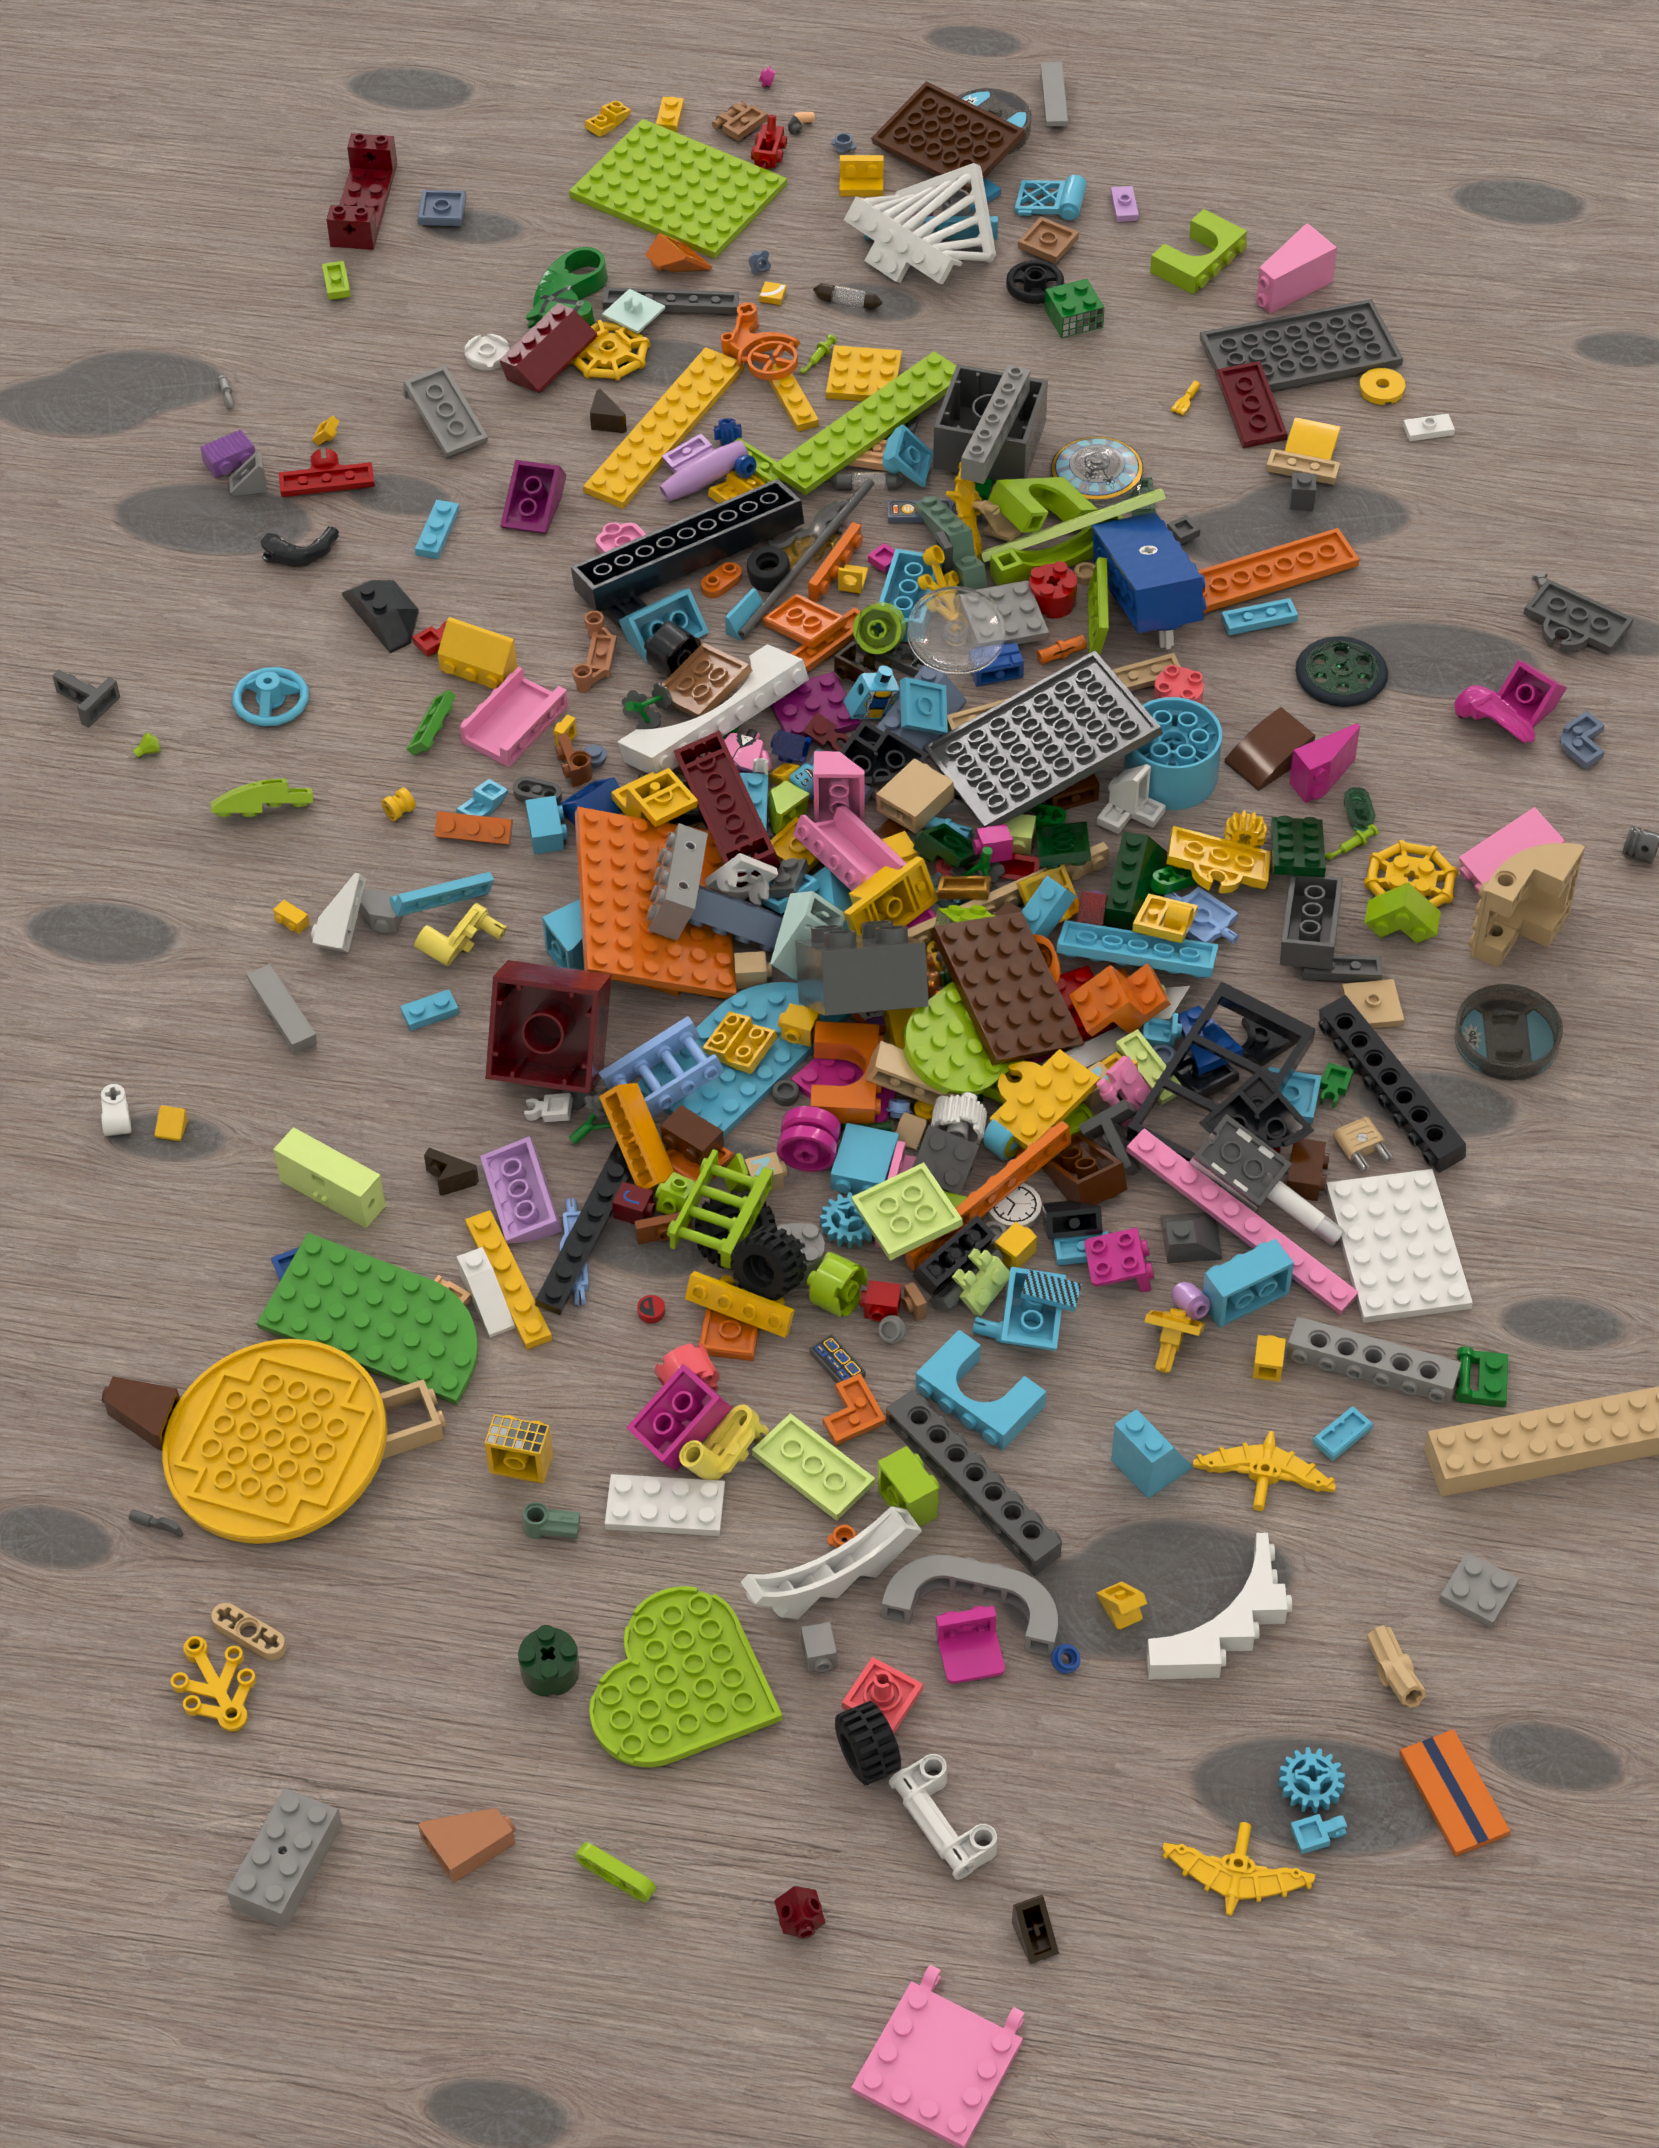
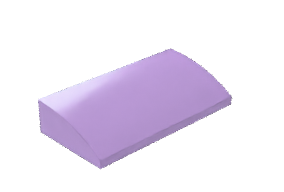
M530 1136L480 1156L507 1244L538 1240L563 1232L537 1148Z

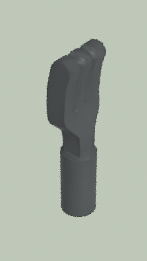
M134 1509L129 1514V1520L171 1532L178 1537L183 1536L179 1524L165 1517L157 1519L152 1515Z

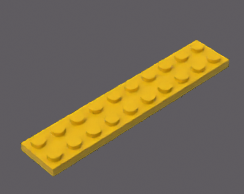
M705 347L584 484V493L624 509L664 463L662 455L679 446L744 371V362L742 366H738L737 359Z

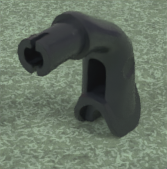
M328 526L323 534L307 547L293 545L277 534L267 533L261 540V546L265 550L262 558L269 563L278 562L294 567L308 565L331 551L332 544L339 537V531L333 526Z

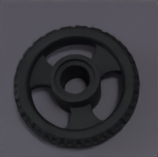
M1039 260L1024 261L1010 269L1006 278V287L1010 295L1018 301L1027 304H1044L1046 283L1056 281L1054 287L1063 285L1064 276L1058 267L1049 262ZM1015 283H1023L1024 291L1019 289Z

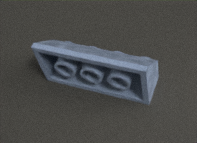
M923 665L913 678L946 685L947 715L960 712L966 704V698L945 673ZM901 695L877 726L883 732L888 728L924 752L926 751L923 746L942 736L902 728Z
M699 885L695 910L688 923L698 927H702L703 923L712 926L711 931L724 936H726L727 932L735 934L736 940L746 944H750L751 940L760 943L759 948L773 953L784 915Z

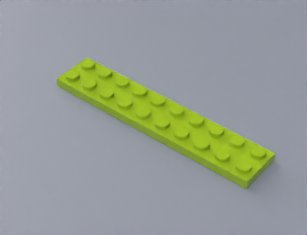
M933 351L772 465V473L802 494L807 495L892 434L897 427L906 424L945 396L956 365Z

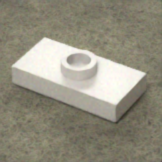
M1449 414L1403 421V428L1409 442L1453 436L1455 432Z

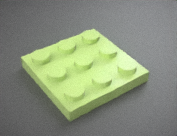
M924 1162L851 1197L852 1204L890 1261L963 1226L961 1216Z

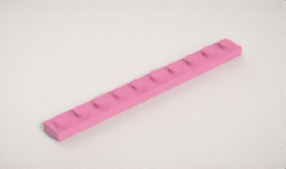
M1145 1128L1127 1146L1126 1151L1253 1249L1260 1243H1268L1276 1239L1294 1262L1292 1279L1339 1315L1357 1298L1359 1293L1357 1290Z

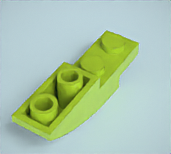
M286 778L268 779L232 789L210 802L211 813H216V816L228 817L231 816V813H241L245 817H254L257 813H262V803H267L269 807H280L282 803H292V806L305 807L307 803H313L312 788H288Z

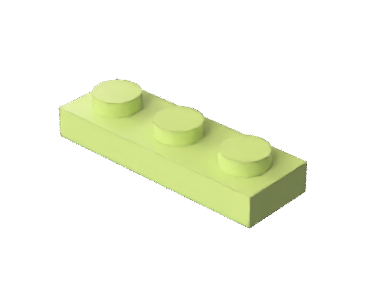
M1137 1029L1118 1040L1115 1047L1122 1056H1129L1131 1060L1135 1059L1138 1062V1071L1150 1090H1152L1167 1066ZM1173 1075L1171 1080L1180 1084V1082ZM1164 1089L1157 1101L1162 1106L1177 1097V1095Z

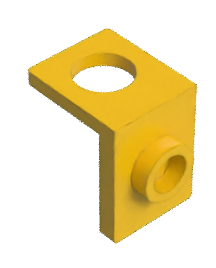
M845 564L844 568H839L838 590L862 594L868 575V568Z

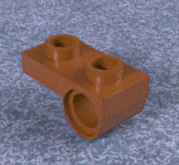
M568 733L558 735L559 746H555L558 760H563L562 770L565 779H570L572 787L589 782L593 776L590 754L585 751L574 752Z

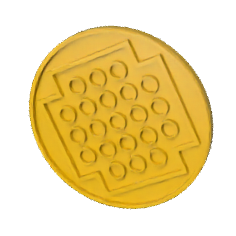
M279 1339L248 1346L210 1366L188 1387L175 1406L166 1427L162 1447V1463L168 1487L183 1512L197 1525L216 1536L232 1541L254 1544L275 1543L301 1537L327 1525L343 1514L356 1502L371 1483L380 1466L386 1447L388 1429L385 1405L376 1384L364 1367L348 1354L335 1347L302 1339Z

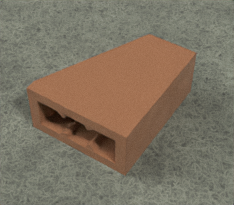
M497 1808L427 1820L418 1824L421 1839L452 1883L457 1882L515 1845L513 1832L516 1831V1828L507 1815L503 1817Z

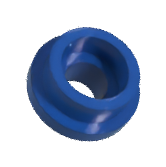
M750 455L738 457L734 464L737 475L741 478L750 477L756 469L755 458Z
M1061 1644L1053 1650L1051 1662L1058 1672L1069 1674L1074 1672L1080 1665V1654L1074 1646ZM1062 1654L1068 1657V1664H1064L1061 1661Z

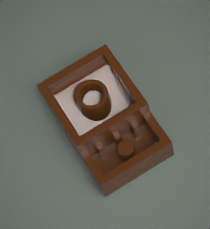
M1280 707L1255 726L1225 758L1224 763L1260 791L1290 771L1293 750L1315 741L1316 735Z

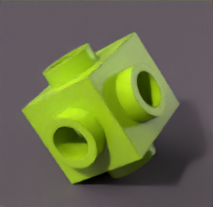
M673 1172L665 1183L661 1182L656 1190L655 1198H658L656 1210L666 1215L681 1212L696 1181Z

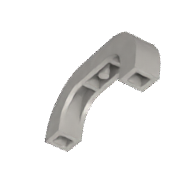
M950 1555L926 1556L914 1560L901 1568L890 1580L884 1593L881 1618L910 1624L917 1602L924 1595L937 1590H948L1010 1604L1018 1608L1028 1621L1025 1635V1651L1051 1656L1056 1648L1058 1613L1050 1593L1033 1577L1023 1572L1006 1568L1001 1564L978 1562L971 1557L960 1558Z

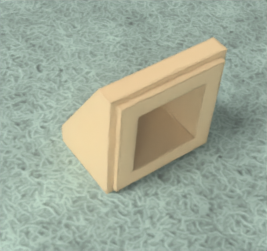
M904 1112L895 1133H899V1141L905 1142V1148L916 1151L918 1144L921 1145L928 1128V1122L925 1119Z

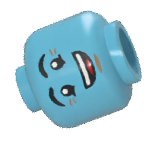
M805 763L790 775L789 780L793 785L810 793V801L814 798V764Z

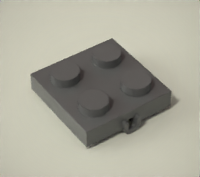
M929 1125L921 1145L918 1144L914 1154L916 1159L912 1168L924 1162L943 1190L960 1195L967 1176L970 1177L974 1167L972 1163L979 1145Z

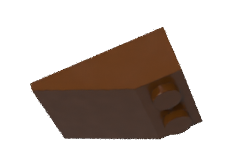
M1079 1132L1071 1135V1144L1042 1167L1067 1201L1097 1205L1128 1190L1123 1162Z

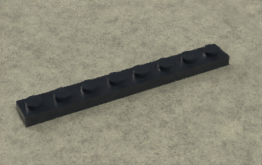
M618 1141L611 1151L536 1298L535 1306L561 1315L613 1213L612 1202L622 1182L628 1183L631 1177Z

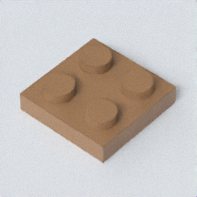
M1040 217L1018 241V249L1056 264L1079 239V232Z

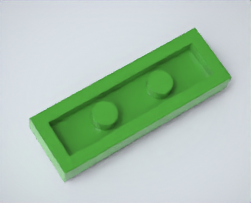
M450 690L434 697L406 749L413 756L422 751H428L434 744L433 738L435 734L442 729L443 719L453 708L452 703L456 695Z

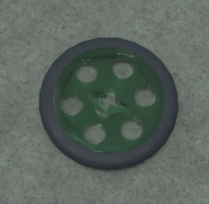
M1334 636L1317 640L1308 645L1296 661L1295 672L1303 690L1314 699L1332 706L1348 707L1366 703L1383 690L1388 679L1387 665L1381 654L1373 646L1352 637ZM1344 651L1347 653V655L1338 656L1335 654V652ZM1322 659L1326 661V663L1319 665L1316 664L1314 660ZM1358 660L1367 661L1369 664L1362 666L1357 664L1356 662ZM1323 677L1327 681L1323 683L1317 682L1315 678ZM1366 678L1370 682L1363 684L1358 682V679ZM1343 686L1348 688L1349 691L1340 692L1336 688Z

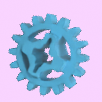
M848 1192L847 1198H843L841 1194H838L836 1202L829 1199L828 1207L823 1206L822 1215H820L822 1233L828 1234L829 1242L836 1239L838 1247L843 1243H847L848 1248H852V1243H857L861 1247L862 1240L872 1241L871 1231L852 1204L851 1192Z
M1306 1747L1305 1754L1302 1755L1298 1750H1295L1293 1759L1288 1756L1285 1758L1284 1766L1280 1767L1279 1776L1281 1777H1279L1278 1786L1283 1788V1798L1291 1797L1290 1806L1293 1807L1299 1803L1301 1804L1302 1812H1305L1308 1806L1312 1807L1314 1813H1317L1318 1806H1322L1327 1811L1330 1807V1801L1335 1804L1338 1803L1339 1794H1343L1345 1786L1342 1784L1344 1783L1345 1773L1340 1772V1762L1332 1764V1754L1323 1757L1322 1749L1319 1748L1316 1754H1312L1310 1748Z

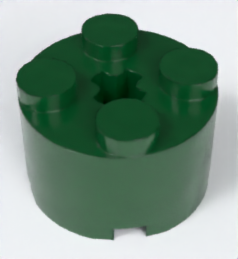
M542 1625L522 1641L518 1650L521 1676L528 1690L536 1695L548 1697V1694H564L576 1684L580 1668L578 1650L574 1639L567 1632L553 1628L550 1625Z

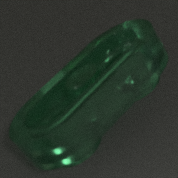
M1361 787L1349 788L1345 792L1343 802L1349 824L1355 830L1366 831L1368 826L1374 825L1375 812L1370 795Z

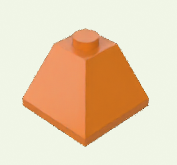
M658 233L645 254L652 261L650 265L659 271L663 269L670 272L706 271L712 268L708 262L685 243Z

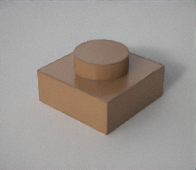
M915 1282L905 1285L904 1298H902L905 1311L908 1314L911 1313L916 1322L926 1318L927 1302Z

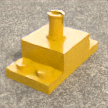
M916 856L899 870L884 866L849 893L853 905L843 913L849 929L855 930L856 936L862 935L863 922L886 920L893 921V926H906L938 901L924 859Z

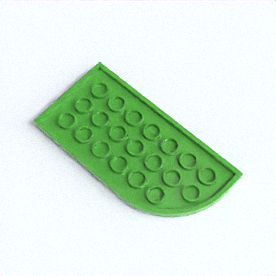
M311 1233L306 1234L257 1321L259 1329L282 1338L310 1340L335 1347L355 1359L365 1370L403 1385L424 1379L427 1389L433 1388L437 1398L455 1405L459 1404L467 1389L478 1359V1339L473 1319L464 1303L451 1290L434 1280Z

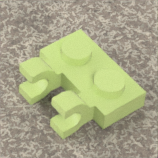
M974 1248L968 1255V1258L980 1269L976 1275L972 1271H968L965 1274L962 1269H958L952 1278L964 1290L959 1296L974 1315L982 1316L1008 1282L1010 1271L999 1257L992 1256L988 1250H984L981 1254L978 1249Z

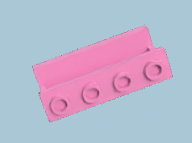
M518 667L506 677L505 681L498 688L492 691L491 695L483 703L477 706L476 710L468 718L463 720L460 726L462 743L510 767L568 707L567 690L558 686L551 692L526 679L523 668Z
M846 806L838 807L832 820L814 823L806 815H801L793 833L851 891L884 866L899 870L907 864Z

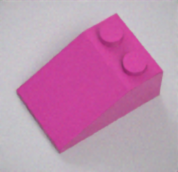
M1358 723L1293 750L1289 784L1305 803L1326 795L1355 761L1360 731Z

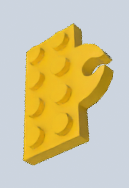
M1173 826L1170 832L1166 864L1191 870L1194 880L1207 890H1210L1213 879L1221 883L1218 891L1223 894L1237 890L1240 883L1265 890L1269 877L1271 851Z
M1060 1049L1043 1066L1026 1061L1013 1063L1008 1066L1009 1073L1012 1076L1020 1077L1021 1081L1011 1083L1007 1080L1005 1074H1000L998 1093L1004 1104L989 1118V1121L991 1122L995 1119L1013 1134V1141L1026 1150L1030 1144L1039 1140L1049 1128L1063 1121L1097 1087L1096 1084L1100 1077Z

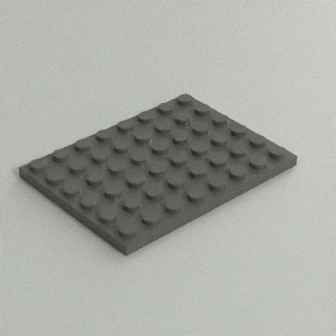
M1093 651L923 747L941 774L948 776L954 781L955 792L984 828L1003 825L1146 743L1151 742L1161 736L1163 732L1161 726L1096 651Z

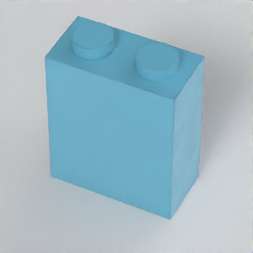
M847 1123L831 1171V1190L844 1194L851 1192L856 1195L886 1181L896 1144L899 1141V1133Z

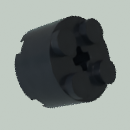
M668 620L663 623L653 637H649L646 640L644 649L647 650V662L669 677L701 645V642L690 632Z

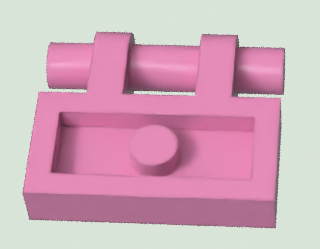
M1122 1056L1106 1072L1110 1082L1108 1083L1106 1079H1101L1096 1085L1100 1090L1101 1098L1103 1101H1107L1110 1107L1120 1102L1116 1096L1118 1092L1122 1099L1134 1104L1138 1112L1151 1090L1129 1056ZM1130 1118L1121 1124L1128 1126L1132 1119Z

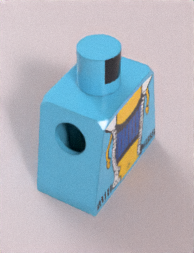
M880 666L877 673H863L858 677L844 699V704L851 719L884 718L900 694V688L892 675L893 671L891 668Z

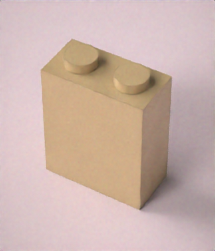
M914 758L876 793L877 811L917 834L954 799V781Z

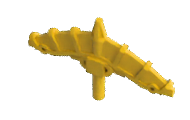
M960 462L958 466L960 471L954 480L956 484L955 491H946L945 494L956 504L957 516L972 529L975 556L981 561L982 544L977 528V516L981 512L974 510L973 502L976 500L982 501V498L975 490V483L973 481L961 479Z
M1273 1431L1268 1432L1263 1444L1248 1446L1247 1442L1242 1443V1446L1230 1449L1218 1447V1451L1205 1456L1197 1454L1196 1459L1193 1460V1468L1206 1470L1209 1473L1238 1471V1473L1248 1474L1249 1478L1254 1480V1483H1257L1253 1509L1256 1511L1264 1510L1268 1485L1275 1484L1279 1480L1293 1481L1306 1489H1313L1315 1492L1335 1493V1479L1333 1477L1328 1479L1316 1469V1464L1306 1463L1295 1456L1294 1451L1291 1450L1288 1453L1276 1447Z
M1246 1822L1239 1824L1234 1853L1227 1854L1222 1858L1204 1855L1195 1848L1186 1847L1184 1844L1175 1845L1165 1842L1163 1844L1162 1851L1164 1854L1162 1857L1165 1860L1170 1858L1183 1870L1182 1875L1184 1877L1190 1875L1205 1886V1891L1209 1892L1211 1889L1225 1897L1227 1916H1232L1239 1900L1255 1899L1257 1903L1261 1902V1898L1279 1894L1284 1898L1287 1897V1892L1304 1886L1307 1890L1311 1889V1884L1315 1880V1874L1301 1871L1298 1868L1268 1869L1265 1866L1255 1865L1254 1861L1249 1859V1856H1246L1252 1827L1251 1824Z

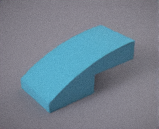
M488 779L473 789V798L458 807L456 813L489 817L505 799L508 789Z

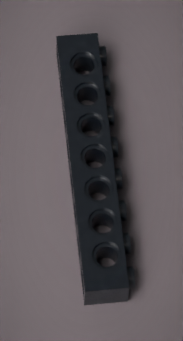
M1344 995L1319 1009L1320 1021L1318 1026L1322 1033L1331 1037L1337 1052L1343 1053L1347 1057V1062L1354 1072H1359L1365 1087L1369 1091H1374L1383 1109L1390 1111L1398 1128L1402 1127L1406 1131L1410 1143L1414 1147L1418 1146L1422 1151L1425 1162L1429 1166L1433 1165L1438 1173L1466 1158V1143L1350 999ZM1421 1120V1121H1424V1122H1422V1123H1417V1122H1415V1121ZM1437 1139V1140H1439V1141H1437V1142H1432V1141H1430V1140Z

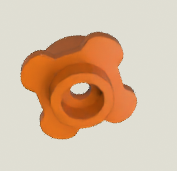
M843 1524L838 1526L833 1534L827 1537V1543L837 1549L857 1535L851 1526Z

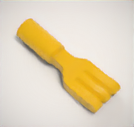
M1198 381L1192 382L1185 395L1179 398L1174 406H1172L1171 412H1176L1182 416L1188 412L1190 400L1201 387Z

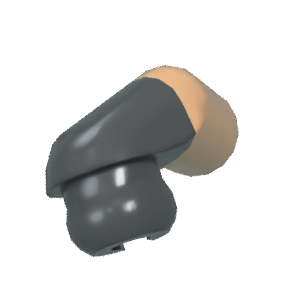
M796 112L788 123L789 132L794 135L800 134L803 123L814 122V113Z

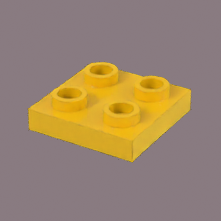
M1061 864L1059 868L1046 869L1016 883L1025 906L1046 876L1076 895L1064 864ZM1077 895L1058 923L1083 911Z
M1148 894L1133 922L1132 931L1146 936L1166 939L1171 942L1183 943L1197 915L1198 905Z

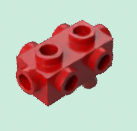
M768 115L767 125L762 124L760 133H756V147L753 146L751 150V160H754V165L766 170L776 168L777 163H782L783 150L781 149H786L787 136H784V126H776L775 115Z

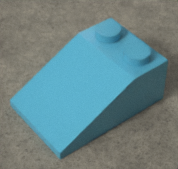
M1011 1267L1005 1299L1001 1343L1056 1351L1062 1309L1020 1298L1027 1271L1030 1269ZM1032 1270L1043 1274L1055 1276L1058 1278L1066 1279V1275Z

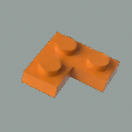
M861 1373L835 1384V1390L845 1409L823 1418V1425L835 1446L886 1424V1418Z

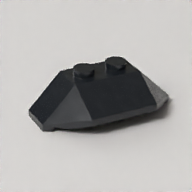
M370 580L342 592L344 599L389 653L411 644L419 609L394 580Z

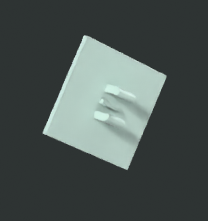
M629 289L605 310L602 316L639 334L665 310V306Z

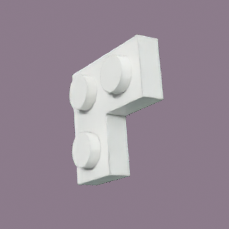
M1148 797V801L1135 815H1132L1109 802L1097 817V825L1119 834L1132 818L1154 828L1165 813L1166 805Z

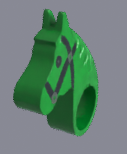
M579 247L563 254L551 264L542 276L536 289L533 309L526 316V319L529 321L528 328H533L557 303L574 309L590 326L595 323L592 305L588 301L581 299L597 292L607 283L608 274L605 257L602 252L592 247ZM582 267L597 268L588 274L578 275L572 273Z

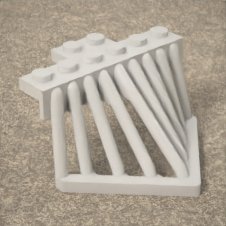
M975 163L901 189L895 195L865 199L856 196L844 218V221L874 240L864 261L898 283H901L910 265L937 283L944 284L953 265L961 267L962 262L959 260L991 263L996 256L981 166ZM966 183H971L972 190L968 196L923 225L928 215ZM970 204H975L976 213L974 216L932 234L934 228ZM971 226H979L980 234L977 238L940 243L942 239ZM976 246L983 249V252L953 251Z

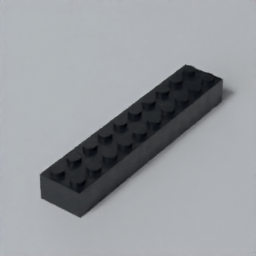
M779 479L773 480L571 566L575 591L595 611H604L635 595L649 592L651 589L670 583L681 576L688 575L695 570L709 566L716 561L730 557L737 552L751 548L760 542L772 539L781 533L793 530L795 527L804 524L802 501Z

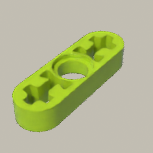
M584 1842L574 1855L576 1861L585 1869L641 1902H648L656 1891L655 1884L649 1878L591 1843Z

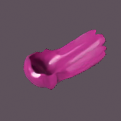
M1472 685L1461 692L1454 702V711L1458 718L1472 716L1475 720L1483 717H1489L1523 743H1526V741L1532 743L1536 739L1532 725L1522 716L1518 715L1516 710H1513V707L1506 703L1505 700H1502L1501 696L1497 695L1495 691L1480 685Z

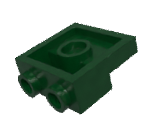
M945 823L935 827L932 826L925 831H920L913 840L915 844L913 849L920 853L921 858L929 862L944 859L947 865L959 868L980 859L979 854L975 855L973 842Z

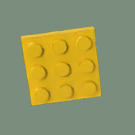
M834 345L826 399L863 402L899 376L902 350Z

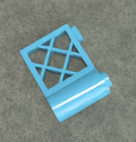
M1071 175L1067 177L1066 181L1022 180L1014 208L1015 214L1019 216L1059 214L1065 220H1075L1080 215L1087 186L1086 180L1079 175ZM1026 188H1035L1036 190L1028 193ZM1050 189H1058L1053 193L1048 192ZM1041 194H1043V195L1045 196L1044 198H1042V199H1040V200H1037V199L1035 198V197H1037V196H1039V195H1041ZM1028 201L1033 203L1029 206H1022L1024 203ZM1050 201L1055 204L1054 206H1044Z

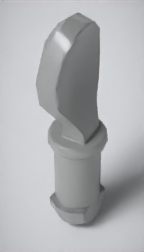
M220 375L218 381L221 393L224 395V403L228 409L234 408L230 396L232 388L228 383L227 377Z

